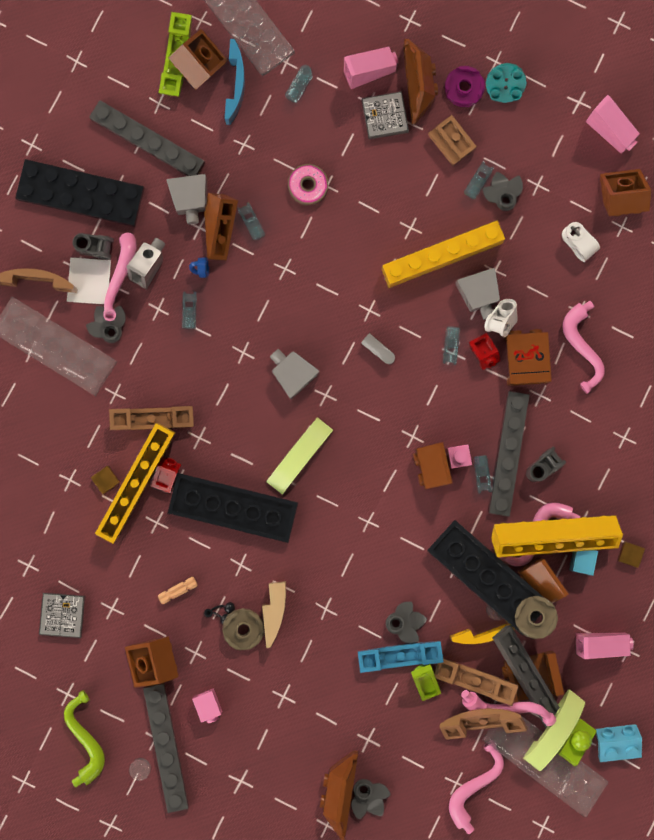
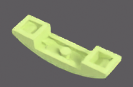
M317 417L266 482L283 494L333 432V429Z
M568 689L558 704L560 708L554 715L556 717L555 724L547 726L539 740L532 743L523 759L538 771L544 769L570 736L581 716L585 701Z

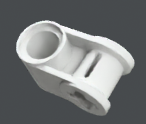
M572 222L563 229V240L582 262L587 261L600 249L597 240L588 233L582 224ZM573 230L576 232L574 236L570 234Z
M513 299L501 300L494 311L488 315L485 321V331H494L500 333L502 337H506L518 321L516 301Z

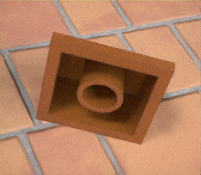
M202 29L168 57L195 90L228 61Z
M640 169L600 174L603 203L609 216H621L631 213L639 214L650 211L651 188Z
M443 442L415 449L416 453L413 454L415 466L419 465L421 473L418 474L420 486L424 485V489L452 484Z
M537 557L517 571L524 581L551 603L569 595L545 559Z
M169 636L125 647L134 687L161 684L179 677Z

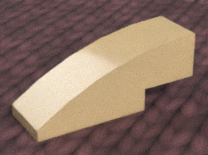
M286 581L269 583L270 604L262 605L266 648H271L282 623L286 603Z

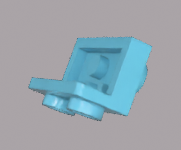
M637 725L596 729L600 762L642 758V737Z

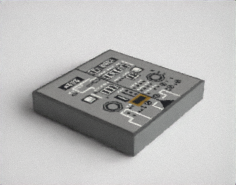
M402 91L362 98L368 139L409 132Z
M43 593L39 635L82 638L86 596Z

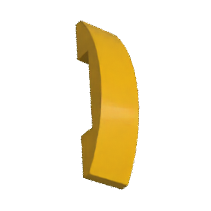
M507 623L474 636L470 629H466L450 635V639L461 644L493 641L492 637L506 625L510 624Z

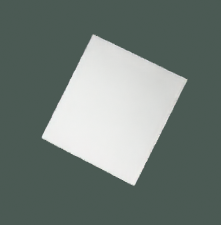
M70 257L69 282L78 291L77 293L68 292L67 302L104 304L109 287L111 260Z

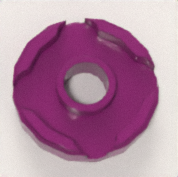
M470 66L457 67L448 74L445 81V94L448 100L459 107L475 105L482 98L485 90L484 78L477 69ZM467 82L470 85V89L463 91L460 89L459 84Z

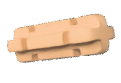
M190 577L185 580L186 582H181L168 589L167 592L160 593L158 598L162 604L171 601V598L175 599L188 592V589L192 590L197 587V581L194 577Z

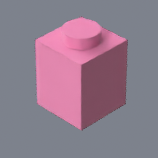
M468 444L446 449L449 469L472 465Z
M214 688L192 698L201 723L207 721L209 724L219 720V716L223 711Z

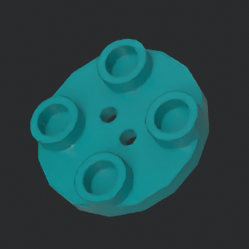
M499 64L487 75L486 90L493 101L503 103L517 101L525 91L527 84L526 75L522 68L516 64Z

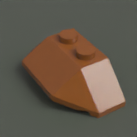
M404 39L403 52L411 124L414 125L434 102L435 96L438 95V85L433 82V76H436L435 63H431L430 55L411 40Z
M355 750L330 767L329 774L324 775L323 786L327 787L326 795H321L320 808H323L324 817L342 840H345L358 759V751Z

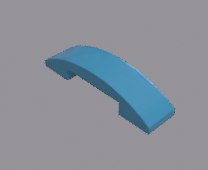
M230 39L229 50L230 65L237 66L234 99H226V125H231L237 116L245 91L244 65L235 39Z
M441 641L410 643L358 651L360 673L444 662Z

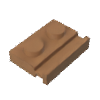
M452 115L436 126L435 129L428 132V136L452 166L477 147Z

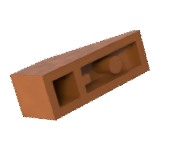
M208 193L204 215L208 259L227 260L238 200L224 194Z

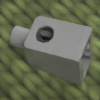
M206 174L167 179L178 215L186 214V221L189 225L199 223L198 212H205L208 183Z
M155 238L151 245L144 242L127 265L129 280L145 289L148 288L163 262L161 251L165 243L162 240Z
M495 268L458 279L455 283L469 311L473 312L480 309L483 320H486L488 315L493 312L492 305L500 301Z
M277 349L270 356L277 364L272 373L291 400L320 374L318 369L294 351L286 357Z

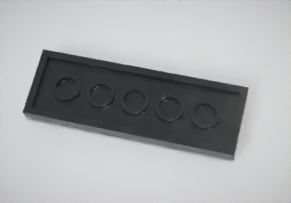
M25 159L15 199L135 227L145 188L141 185Z
M177 473L168 513L289 543L298 502Z
M454 520L430 546L427 552L523 636L516 626V609L526 598L543 596ZM531 613V621L534 623L541 613Z

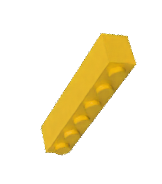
M497 220L384 264L381 270L388 287L391 288L501 245L505 237Z
M159 423L154 425L95 532L96 535L112 544L116 542L176 432Z
M615 515L494 524L491 539L496 557L619 548L623 533Z

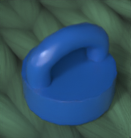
M203 257L198 258V261L191 262L189 265L190 271L198 274L200 278H207L209 276L208 259Z

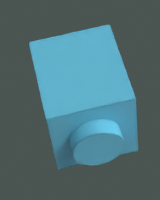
M574 551L569 570L593 576L598 551Z

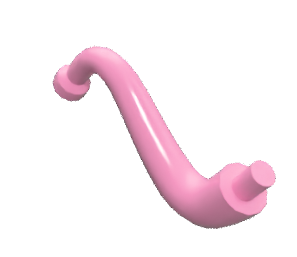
M126 232L119 238L121 252L104 302L103 316L107 321H113L116 318L113 304L128 273L127 265L136 253L137 243L132 233Z
M591 301L584 305L576 304L563 320V333L566 339L595 369V375L588 382L583 381L580 383L582 390L586 394L590 393L591 388L602 381L605 374L601 358L585 342L577 329L578 324L588 317L587 312L594 308Z
M548 503L537 511L533 521L549 520L551 518L558 520L574 519L581 516L573 513V507L568 505ZM522 555L518 558L512 556L498 558L512 566H524L533 559L534 555Z
M464 690L461 693L463 697L462 704L469 711L492 708L509 710L517 714L536 713L543 717L542 719L546 726H552L556 722V717L553 713L548 712L537 703L515 702L513 706L490 704L481 700L475 692Z
M490 740L483 746L485 751L490 752L495 760L493 768L460 786L452 794L449 801V812L452 820L458 829L464 828L468 834L474 831V827L470 824L471 816L464 808L465 801L472 794L494 781L501 774L504 767L503 757L496 748L494 740Z

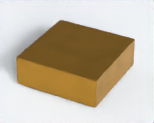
M106 466L91 477L103 495L120 483L109 466Z
M624 541L617 561L639 568L645 548Z

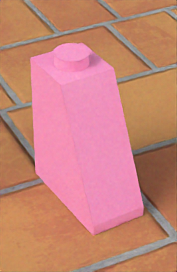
M390 47L344 57V74L350 88L359 87L396 72V67L399 63L395 52H391Z
M607 95L592 111L586 123L622 154L626 149L630 151L638 143L635 139L640 133L612 98Z
M576 633V654L583 659L631 656L630 650H633V639L630 638V634Z

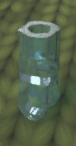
M308 65L301 66L285 94V97L294 103L298 102L312 79V71Z
M483 161L464 190L465 195L476 199L494 167H488ZM480 171L487 175L485 179L478 175Z
M247 202L246 206L238 207L237 209L252 239L255 241L264 237L266 233L250 203ZM251 212L253 217L246 220L244 215Z
M183 292V329H196L197 292H194V294ZM186 302H193V307H186Z
M449 326L446 329L443 353L444 364L452 362L453 365H456L461 330L459 327ZM447 349H455L454 354H447Z
M488 456L473 457L478 494L481 491L492 492ZM486 476L487 482L480 483V477Z

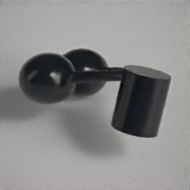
M232 602L226 605L215 606L212 609H206L203 615L209 618L212 614L220 617V622L223 625L228 614L221 616L212 611L219 607H225L226 613L230 614L235 610V605Z

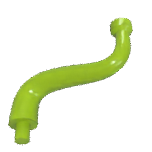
M84 690L79 692V695L71 700L64 710V719L67 727L84 746L90 757V762L78 770L79 776L72 780L75 787L82 783L89 785L100 775L105 765V756L102 748L74 717L75 708L81 703L90 701Z

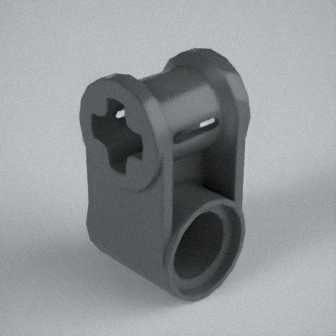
M79 233L73 238V246L79 254L106 260L111 259L110 249L114 238ZM81 240L88 241V245L84 249L78 248Z
M554 446L545 451L527 468L526 476L531 482L543 481L566 463L554 451ZM534 467H538L541 470L540 478L534 477L532 472Z

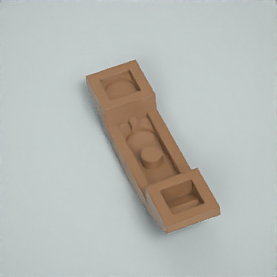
M26 268L0 273V285L17 287L18 279L53 282V288L57 291L77 293L78 291L73 284L63 277L44 270Z
M193 406L109 409L110 430L153 429L156 423L168 429L194 427Z
M444 658L443 663H437L434 673L436 679L452 685H458L488 696L493 700L513 706L519 685Z
M492 708L477 709L458 714L440 723L439 726L446 740L466 738L468 730L503 727L506 733L527 731V727L520 714L509 710Z

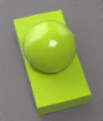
M430 664L427 666L419 665L411 672L422 701L441 694Z
M579 718L570 736L557 754L573 766H577L585 751L591 747L592 739L597 730Z

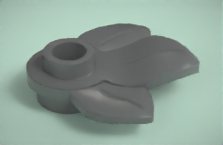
M496 172L492 178L491 186L483 188L484 197L489 202L496 203L499 209L509 211L514 208L516 198L522 193V179L520 176H516L509 181L503 174ZM507 198L509 204H504L502 199Z
M96 306L94 313L95 322L86 325L88 332L94 337L103 338L108 343L119 341L122 336L121 328L126 322L123 308L117 306L114 309L116 318L113 321H107L103 316L104 307ZM115 330V335L110 337L109 331Z
M402 602L397 606L395 613L387 617L386 628L389 632L398 634L403 642L416 643L419 642L416 630L425 624L427 618L421 613L413 611L412 602ZM393 620H399L400 624L398 627L392 626Z
M367 779L358 780L353 788L355 797L351 803L355 816L361 819L367 811L377 816H383L384 802L382 799L391 795L388 788L381 783L372 784ZM362 786H366L368 790L367 792L362 793L360 791V788Z

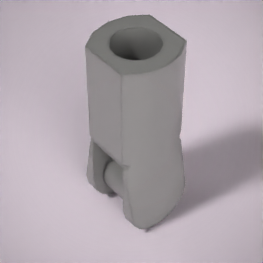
M370 333L361 342L362 345L386 364L394 362L395 355Z

